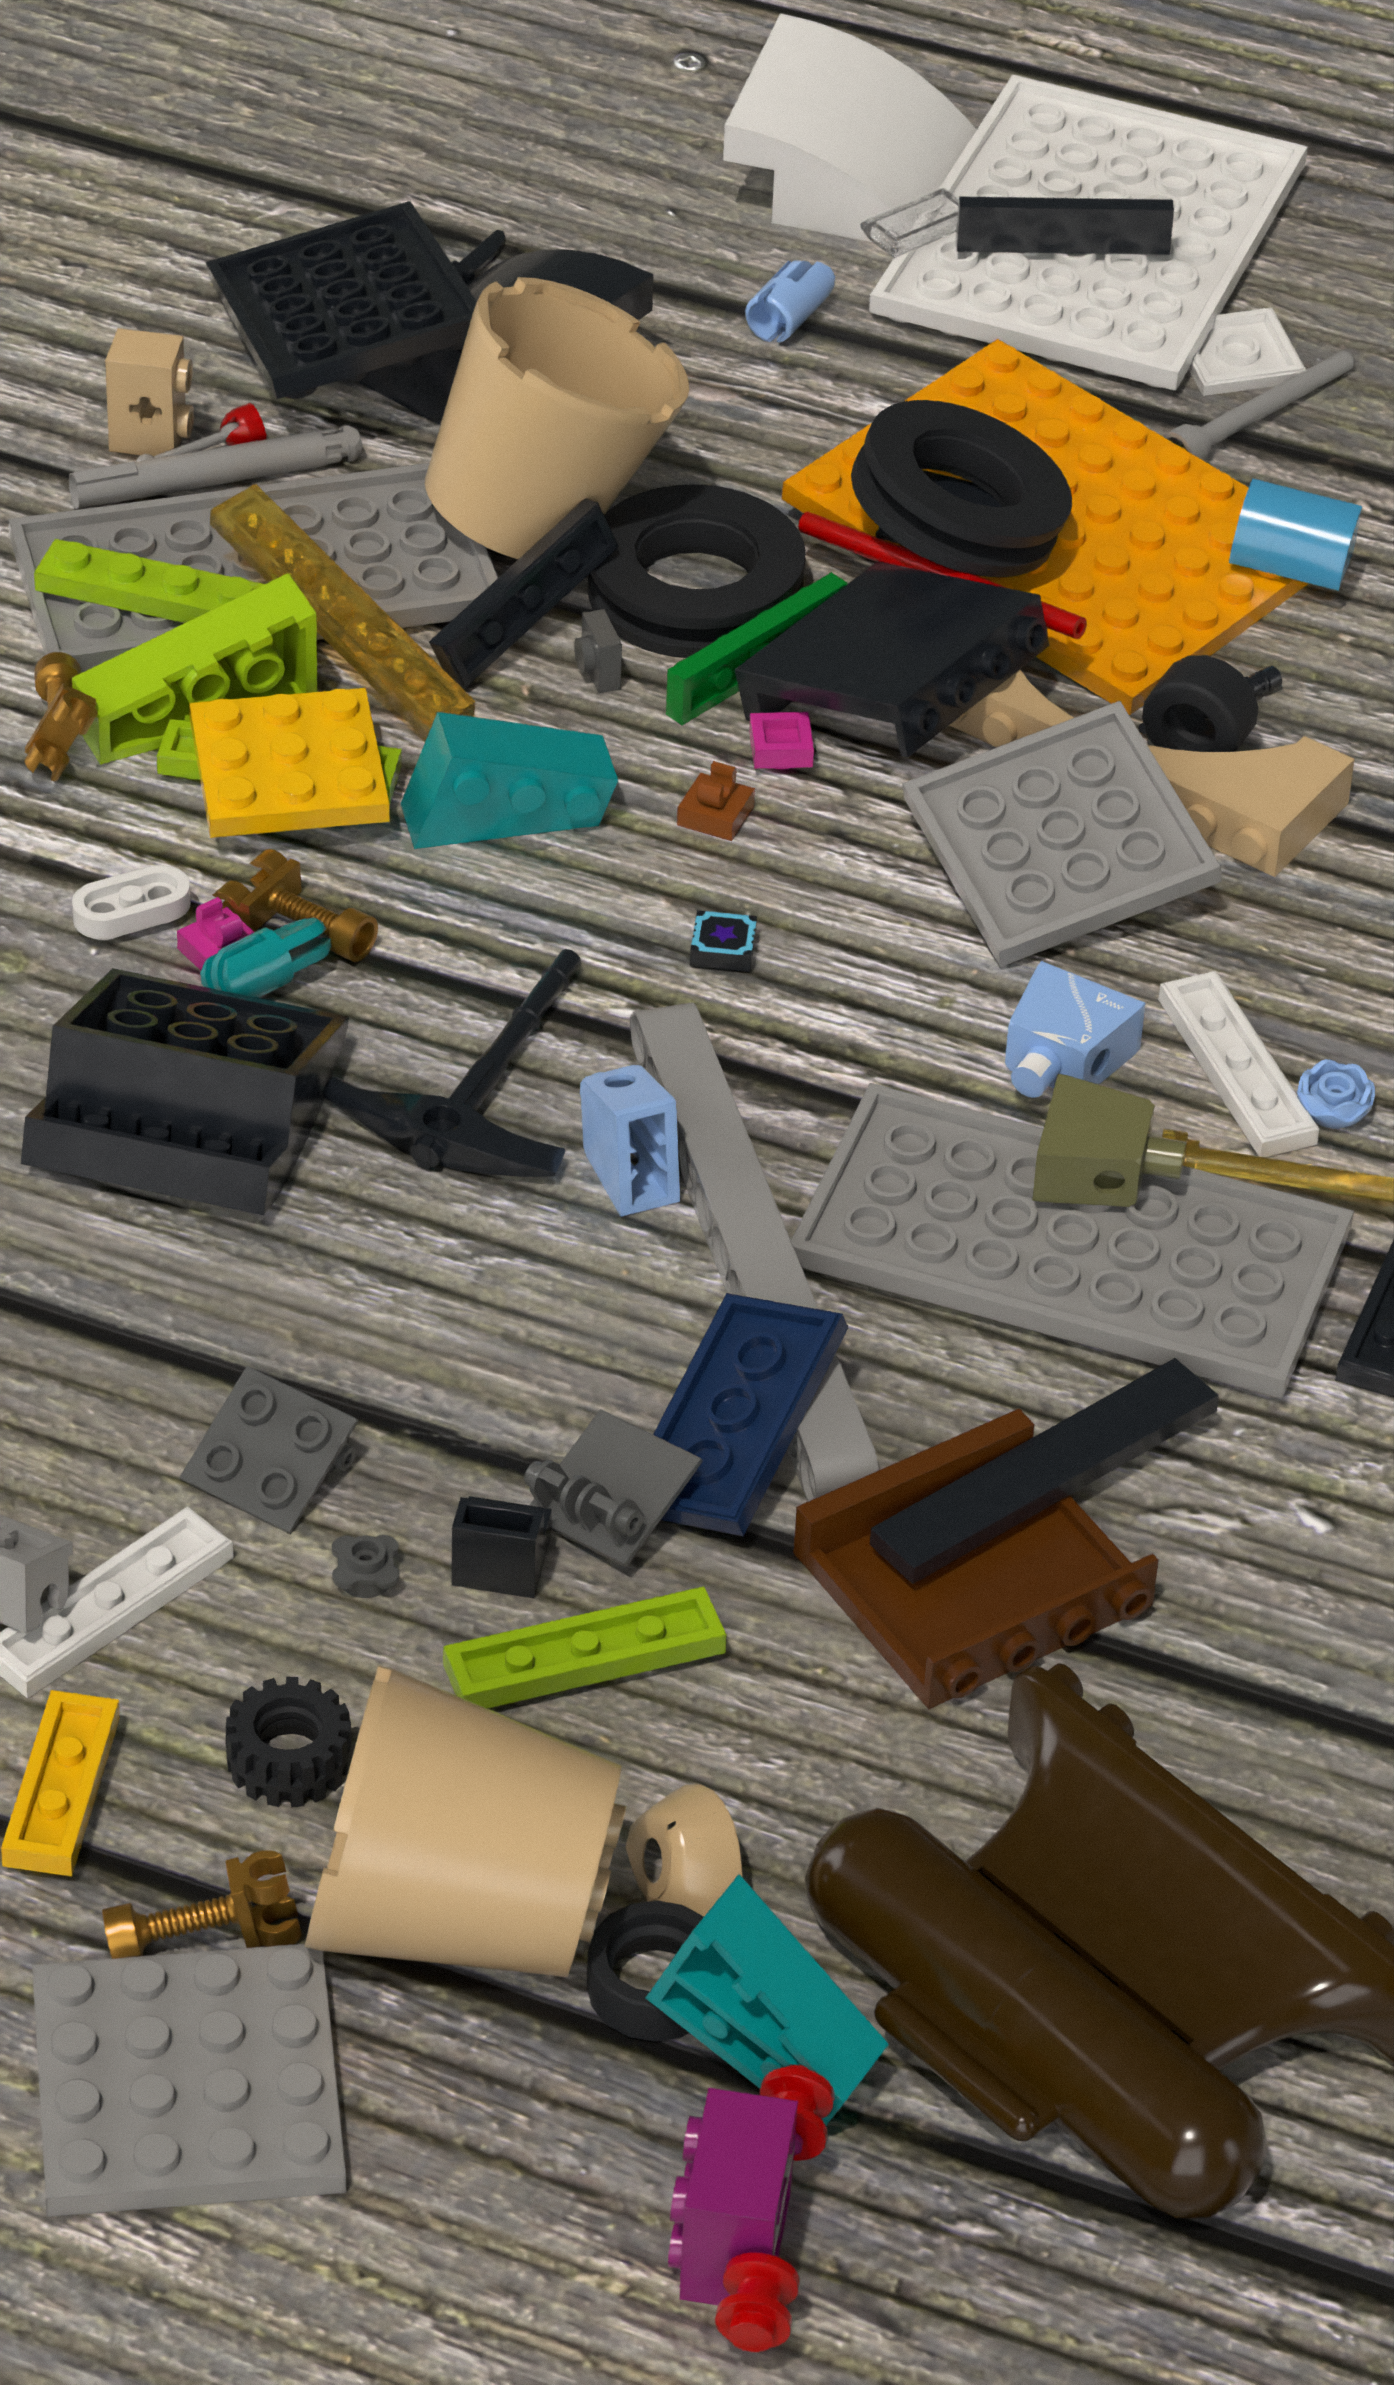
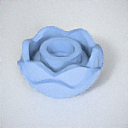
M1325 1059L1302 1074L1297 1097L1315 1123L1330 1129H1341L1358 1123L1371 1110L1375 1097V1086L1367 1078L1365 1071L1359 1065L1339 1064L1334 1060Z

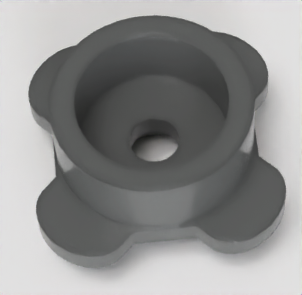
M345 1535L337 1538L332 1543V1554L338 1558V1567L332 1572L334 1584L348 1594L359 1598H372L386 1592L390 1587L396 1585L400 1578L399 1569L393 1565V1557L399 1552L397 1540L389 1535H379L377 1537L364 1535L355 1538Z

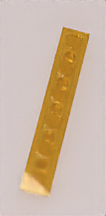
M256 483L210 510V525L268 583L287 573L290 574L316 612L317 632L425 740L437 712L474 716L476 701Z

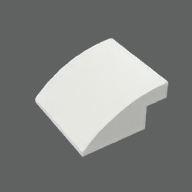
M780 13L725 123L723 161L774 170L773 224L901 248L976 132V129L937 88L913 69L883 50L853 35L818 22Z

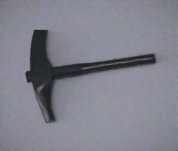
M563 949L552 964L542 971L541 979L520 1007H516L513 1010L512 1018L490 1047L472 1065L448 1099L434 1095L371 1091L359 1088L336 1076L327 1082L323 1090V1097L403 1153L411 1155L418 1162V1167L430 1170L431 1167L439 1165L465 1172L515 1177L555 1176L566 1152L564 1148L537 1142L511 1133L487 1120L477 1110L496 1086L511 1059L530 1033L539 1028L540 1020L558 995L568 988L570 979L581 966L579 955L573 950Z

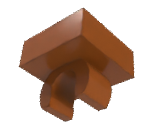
M713 761L710 770L711 775L700 772L677 807V826L732 841L754 808L755 788L736 783V767Z

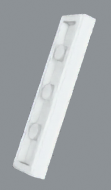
M1213 971L1161 983L1158 1000L1259 1158L1317 1145L1318 1126L1309 1112L1302 1106L1292 1086L1218 973Z
M187 1506L71 1584L66 1604L62 1610L49 1606L48 1601L41 1605L42 1613L38 1628L28 1633L12 1627H7L1 1631L0 1676L28 1699L232 1560L233 1542Z

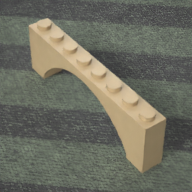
M1018 670L949 726L997 748L1075 717L1049 701L1029 682L1022 671ZM1303 736L1295 744L1239 752H1198L1147 745L1208 846L1273 877H1276L1349 803L1355 759L1306 736Z

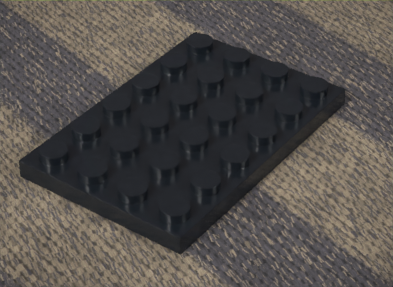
M411 201L206 262L213 287L277 399L283 397L289 399L303 398L314 393L317 387L336 381L343 383L356 382L366 378L370 371L389 365L398 367L409 366L419 362L423 355L438 350L463 349L477 303L473 294Z

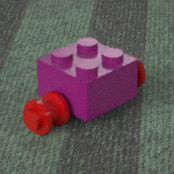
M789 2065L769 2072L762 2080L760 2095L708 2088L703 2117L689 2116L683 2147V2161H687L684 2176L677 2175L673 2190L670 2221H673L674 2225L670 2240L668 2267L681 2269L679 2300L718 2305L715 2316V2324L718 2331L734 2346L748 2352H762L783 2344L789 2338L792 2328V2316L785 2306L793 2302L797 2297L800 2277L796 2269L787 2261L779 2258L791 2198L794 2161L812 2159L824 2150L828 2132L826 2125L821 2119L831 2112L835 2097L834 2089L829 2081L803 2065Z

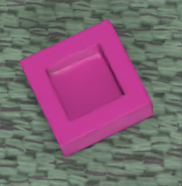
M809 712L750 713L749 734L754 769L774 768L784 770L813 767L814 747Z

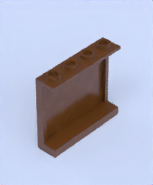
M1020 1408L796 1507L793 1553L928 1710L953 1698H963L987 1682L1009 1672L1021 1671L1041 1657L1065 1646L1077 1645L1086 1640L1091 1634L1121 1620H1131L1139 1616L1147 1608L1153 1606L1159 1561L1157 1557L1152 1553L1131 1563L1070 1495L914 1584L908 1581L870 1545V1531L872 1527L1033 1438L1035 1424Z

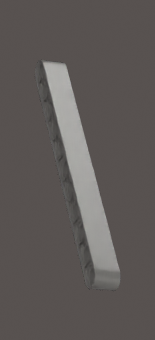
M692 1002L632 1012L630 1032L637 1063L672 1095L676 1101L679 1171L726 1293L818 1309L696 1004ZM835 1354L787 1449L807 1501H811L879 1471L874 1446L837 1354Z

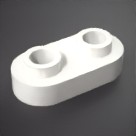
M153 865L86 884L79 888L72 898L73 924L84 936L97 940H110L157 925L170 923L181 918L190 908L189 878L178 868L168 865Z

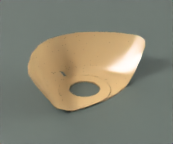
M694 1784L684 1785L675 1789L648 1809L630 1826L626 1850L638 1887L647 1902L659 1900L680 1904L705 1916L737 1875L740 1874L742 1876L740 1847L734 1822L724 1802L714 1790L708 1787ZM676 1822L674 1827L667 1830L669 1824ZM651 1838H654L659 1844L662 1855V1871L656 1883H652L647 1877L644 1863L645 1848Z

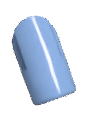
M787 261L748 302L745 312L749 328L757 337L766 342L773 341L777 336H779L777 338L778 343L784 342L830 295L835 286V274L832 269L821 262H816L812 266L808 261Z

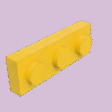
M56 1690L50 1691L1 1846L2 1867L72 1877L120 1720L119 1699Z

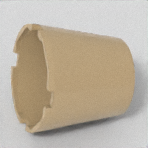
M518 277L514 287L503 288L498 282L488 285L481 293L473 312L425 476V489L430 501L437 511L464 535L493 551L515 559L522 557L585 498L598 502L605 515L682 409L689 394V380L682 363L665 342L659 343L655 347L636 332L640 325L639 320L590 293L553 281Z
M378 1665L333 1831L337 1833L328 1867L324 1868L305 1947L326 1952L567 1977L579 1940L591 1942L598 1913L601 1912L611 1873L609 1866L614 1848L616 1849L626 1811V1806L614 1803L622 1765L402 1672Z

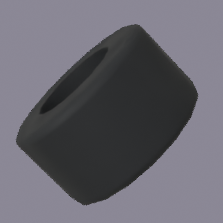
M1208 655L1187 656L1174 662L1144 701L1142 720L1147 736L1154 746L1198 752H1236L1256 726L1259 707L1254 690L1246 678L1226 661ZM1191 706L1203 711L1211 721L1195 713Z

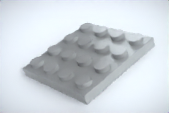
M1121 701L902 783L906 803L1000 967L1222 882L1220 864Z
M305 1944L119 1959L110 1958L32 1964L47 2217L346 2193V2172L323 1951L306 1948Z

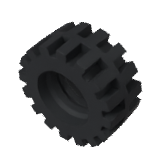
M286 1677V1684L277 1685L275 1679L272 1678L263 1681V1690L258 1691L253 1686L249 1687L243 1692V1702L235 1699L231 1705L230 1717L226 1718L228 1772H232V1781L238 1789L246 1785V1795L257 1801L262 1795L267 1796V1805L279 1807L281 1800H290L291 1808L303 1806V1798L310 1796L315 1803L325 1799L326 1787L335 1792L342 1785V1775L348 1776L352 1750L349 1710L345 1703L339 1705V1695L332 1689L322 1693L321 1683L311 1679L306 1686L299 1685L298 1677ZM286 1734L305 1736L313 1741L304 1747L289 1750L274 1748L264 1743L275 1736Z

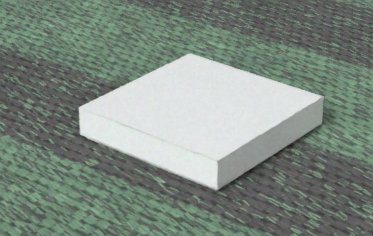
M1273 308L1217 315L1212 329L1200 350H1197L1189 367V371L1203 396L1277 386L1306 370Z

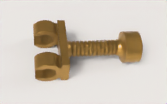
M63 652L49 653L43 656L35 666L36 691L48 703V709L25 746V753L28 755L24 762L27 768L34 773L39 763L44 764L52 771L51 781L59 780L70 761L67 754L78 733L79 735H85L98 714L95 708L96 699L72 688V677L81 674V668L74 657Z
M273 849L264 850L249 863L257 868H262L250 879L256 887L252 892L237 881H228L212 894L216 898L225 900L222 903V909L228 907L254 932L276 913L282 914L294 921L305 918H317L326 926V930L322 934L330 937L331 950L353 962H359L364 959L371 951L377 938L378 922L374 917L355 908H348L339 915L297 896L301 892L300 862L292 858L287 860L281 853Z
M263 1850L251 1854L243 1863H240L238 1857L225 1860L231 1891L229 1895H226V1899L223 1896L219 1897V1900L213 1898L212 1902L205 1900V1903L200 1901L198 1905L192 1903L190 1907L188 1904L184 1905L183 1909L181 1906L177 1907L176 1910L170 1908L169 1912L163 1910L162 1914L160 1911H157L155 1915L149 1913L148 1917L145 1914L137 1913L131 1903L102 1909L104 1927L112 1959L143 1956L144 1948L152 1942V1939L159 1941V1937L162 1940L166 1939V1936L173 1938V1934L177 1937L180 1936V1933L186 1935L188 1931L194 1933V1930L199 1932L202 1928L207 1930L209 1926L212 1929L215 1928L216 1924L218 1927H221L223 1923L229 1925L230 1921L233 1924L240 1925L246 1948L295 1944L302 1936L298 1918L284 1921L278 1925H270L271 1922L277 1919H289L299 1916L294 1899L287 1896L290 1888L286 1874L274 1876L264 1881L258 1880L264 1875H276L287 1872L282 1855L275 1851ZM251 1901L256 1903L257 1906L252 1907Z

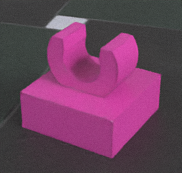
M218 897L196 908V922L177 930V949L200 971L205 961L217 954L223 947L254 933L228 907L222 909V900Z

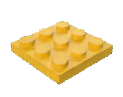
M366 688L333 689L321 692L275 694L264 697L229 700L216 699L213 701L189 703L190 724L210 838L390 822L389 799Z

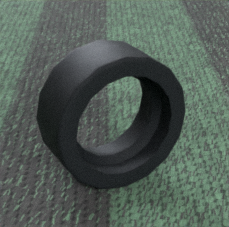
M659 1900L632 1903L609 1914L594 1930L587 1952L586 1985L591 2007L606 2025L627 2037L653 2042L679 2039L690 2034L646 1999L650 1991L636 1989L620 1980L613 1972V1967L619 1960L635 1952L661 1950L677 1954L704 1916L684 1905Z

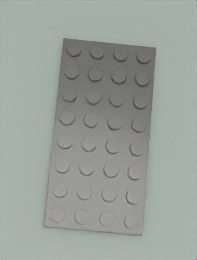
M429 463L8 519L9 538L44 654L63 652L71 655L78 661L81 673L184 623L35 591L34 571L54 539L79 542L87 546L119 553H131L142 558L175 565H186L193 569L230 577H242L249 581L267 584L289 573L316 612L317 640L347 635H365L370 632L405 627L416 628L426 624L452 621L498 577L486 547L457 530L437 511L430 501L425 489V476Z
M869 1083L791 1239L802 1268L1157 1365H1163L1176 1358L1195 1375L1283 1399L1351 1231L1353 1210L1183 1166L1180 1180L1144 1173L1137 1203L1130 1207L1033 1201L1036 1157L1043 1128Z

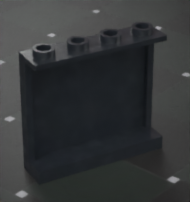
M877 561L849 582L848 585L841 588L735 669L745 720L750 721V713L780 712L790 703L796 701L895 724L901 756L908 758L1050 645L1039 594Z

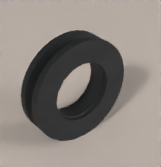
M912 400L896 403L885 408L873 420L866 435L865 444L861 447L851 471L853 490L860 505L885 533L907 549L934 563L973 575L1013 577L1027 574L1039 568L1049 558L1057 541L1058 534L1063 529L1072 508V495L1068 482L1060 468L1044 450L1027 436L1006 423L977 410L953 403ZM921 469L949 472L967 479L991 494L1002 507L978 505L954 496L932 482Z
M711 485L666 486L631 496L616 504L605 513L604 516L619 547L588 575V597L593 611L605 609L618 637L650 652L671 657L688 658L715 642L719 637L737 629L757 617L761 612L774 607L804 587L805 545L795 524L779 509L758 497L738 490ZM703 553L726 558L743 567L748 574L737 582L718 588L689 589L669 585L649 575L645 568L656 560L675 554Z

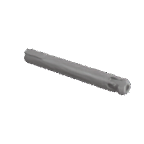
M347 425L340 427L339 432H336L335 428L323 431L318 430L139 462L133 461L75 471L69 474L71 502L74 510L87 509L145 497L323 467L327 464L338 463L342 461V458H346L348 462H351L362 454V441L358 430Z

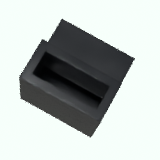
M469 1496V1498L460 1497L452 1525L451 1586L535 1598L551 1540L552 1509Z

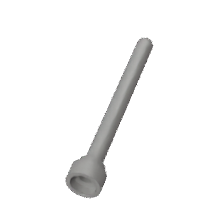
M1340 351L1202 427L1183 424L1167 432L1163 437L1205 461L1211 446L1350 371L1355 363L1354 356L1348 351Z

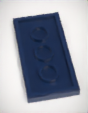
M726 1293L653 1435L703 1460L661 1520L744 1536L848 1330V1325L842 1313Z

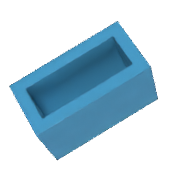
M1252 478L1236 527L1229 563L1339 591L1354 552L1362 506Z

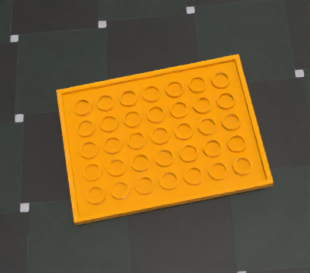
M996 339L905 400H932L953 403L992 416L1027 436L1044 450L1060 468L1071 490L1072 508L1063 529L1058 534L1057 541L1049 558L1036 570L1020 576H976L1010 589L1039 594L1041 601L1086 618L1087 627L1080 639H1074L1047 628L1050 646L1036 657L1109 703L1121 701L1129 715L1144 705L1148 695L1174 662L1187 656L1213 655L1309 584L1229 563L1236 527L1249 487L999 339ZM871 424L783 482L781 499L803 513L809 511L875 537L879 526L860 505L851 481L853 464L861 447L865 444L866 435ZM921 469V470H925V471H929V472H934V473H938V474H942V475H946V476H950V477H954V478H958V479H962V480L969 481V480H967V479H964V478H962V477H959V476L954 475V474L949 473V472L938 471V470H932V469ZM887 541V542H890V543H892V544H895V545H898V546H900V547H903V548L907 549L906 547H904V546H902V545H900V544H898V543L891 542V541Z

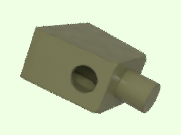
M1058 1074L1037 1151L1032 1200L1051 1203L1130 1207L1137 1203L1144 1173L1181 1179L1187 1142L1152 1136L1155 1106L1149 1099L1068 1075Z

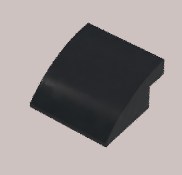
M560 249L539 250L520 254L495 264L466 283L476 301H478L481 293L488 285L498 282L503 288L514 287L517 278L524 277L553 281L580 289L613 304L637 320H640L653 310L654 274L624 261L590 252ZM442 349L425 354L419 362L409 366L398 367L389 365L370 371L366 378L357 382L440 426L463 349L454 351Z
M112 968L52 1027L46 1097L25 1116L21 1164L265 1215L289 1179L318 1117L324 1101L323 1090L333 1076L347 1033L349 1017Z

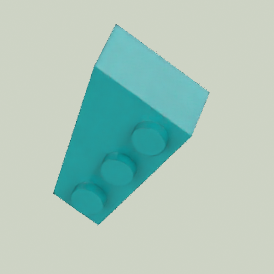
M437 712L400 805L414 849L599 826L617 785L618 777L603 735Z
M740 1874L737 1875L691 1932L646 1996L648 2001L760 2089L763 2078L769 2072L789 2065H803L826 2078L832 2085L835 2093L831 2112L821 2119L826 2126L889 2045Z

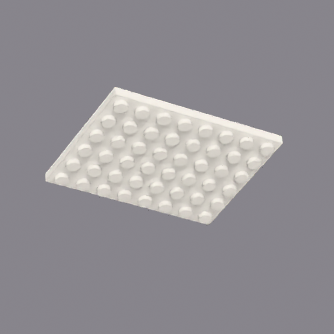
M1012 75L870 294L869 312L889 317L896 322H909L940 330L947 335H960L987 343H992L999 339L1018 351L1042 356L1049 361H1061L1093 369L1100 374L1116 375L1144 382L1146 385L1154 388H1167L1176 391L1188 371L1197 350H1200L1212 329L1216 316L1224 308L1304 168L1308 146ZM959 196L1171 199L1174 204V219L1170 255L957 252L956 228Z

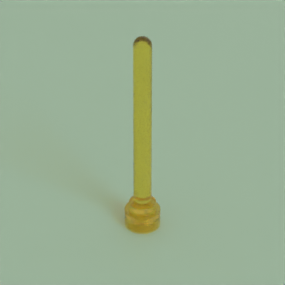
M1165 1128L1162 1131L1161 1138L1187 1142L1184 1166L1225 1177L1394 1203L1393 1177L1199 1147L1200 1140L1188 1139V1132Z

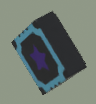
M697 910L690 949V966L750 972L757 932V916Z

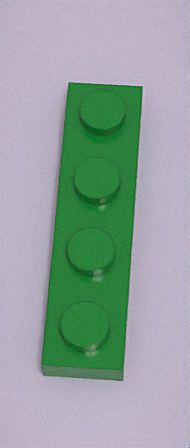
M831 572L811 585L803 587L797 593L774 607L761 612L757 617L737 629L719 637L715 642L688 658L677 662L667 672L666 715L683 726L738 693L739 688L735 669L841 588L848 585V582Z

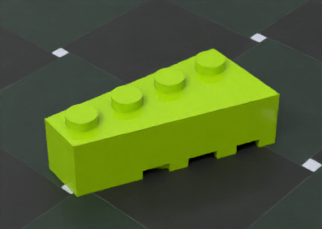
M287 573L72 677V688L96 699L97 717L88 732L82 735V737L101 765L159 749L169 719L190 721L189 703L213 701L216 699L229 700L272 696L275 694L317 692V616L315 610L290 574Z

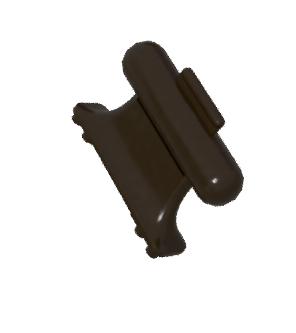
M1060 1663L1048 1671L1042 1667L1031 1666L1017 1675L1012 1684L1007 1731L1008 1742L1012 1752L1019 1763L1029 1772L1017 1805L1002 1827L980 1849L964 1860L911 1817L893 1810L881 1808L855 1813L832 1825L816 1844L805 1874L809 1904L824 1930L894 1988L886 1996L880 1998L875 2006L874 2014L877 2023L1008 2136L1017 2141H1028L1033 2139L1051 2123H1054L1151 2206L1175 2218H1208L1241 2201L1262 2170L1268 2148L1261 2112L1249 2095L1221 2072L1222 2070L1253 2051L1276 2041L1301 2034L1322 2032L1345 2035L1356 2039L1371 2048L1394 2067V1929L1385 1917L1375 1911H1368L1359 1918L1330 1894H1322L1137 1747L1136 1740L1133 1739L1134 1727L1128 1715L1115 1704H1106L1100 1710H1097L1082 1698L1084 1693L1082 1683L1071 1668Z

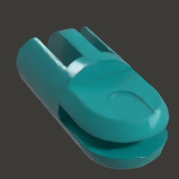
M305 918L289 923L274 931L266 927L223 947L217 954L209 957L200 972L201 984L207 988L259 998L292 982L295 972L322 960L329 954L332 947L331 939L318 938L311 940L322 934L326 930V926L317 918Z

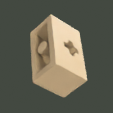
M117 328L105 360L109 452L156 456L179 447L182 438H190L194 423V407L185 402V393H188L191 387L193 363L191 359H184V336Z

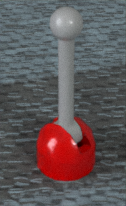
M247 403L232 409L224 416L221 421L220 432L156 456L150 454L140 455L136 462L202 451L223 442L227 446L266 440L265 427L255 406L252 403Z

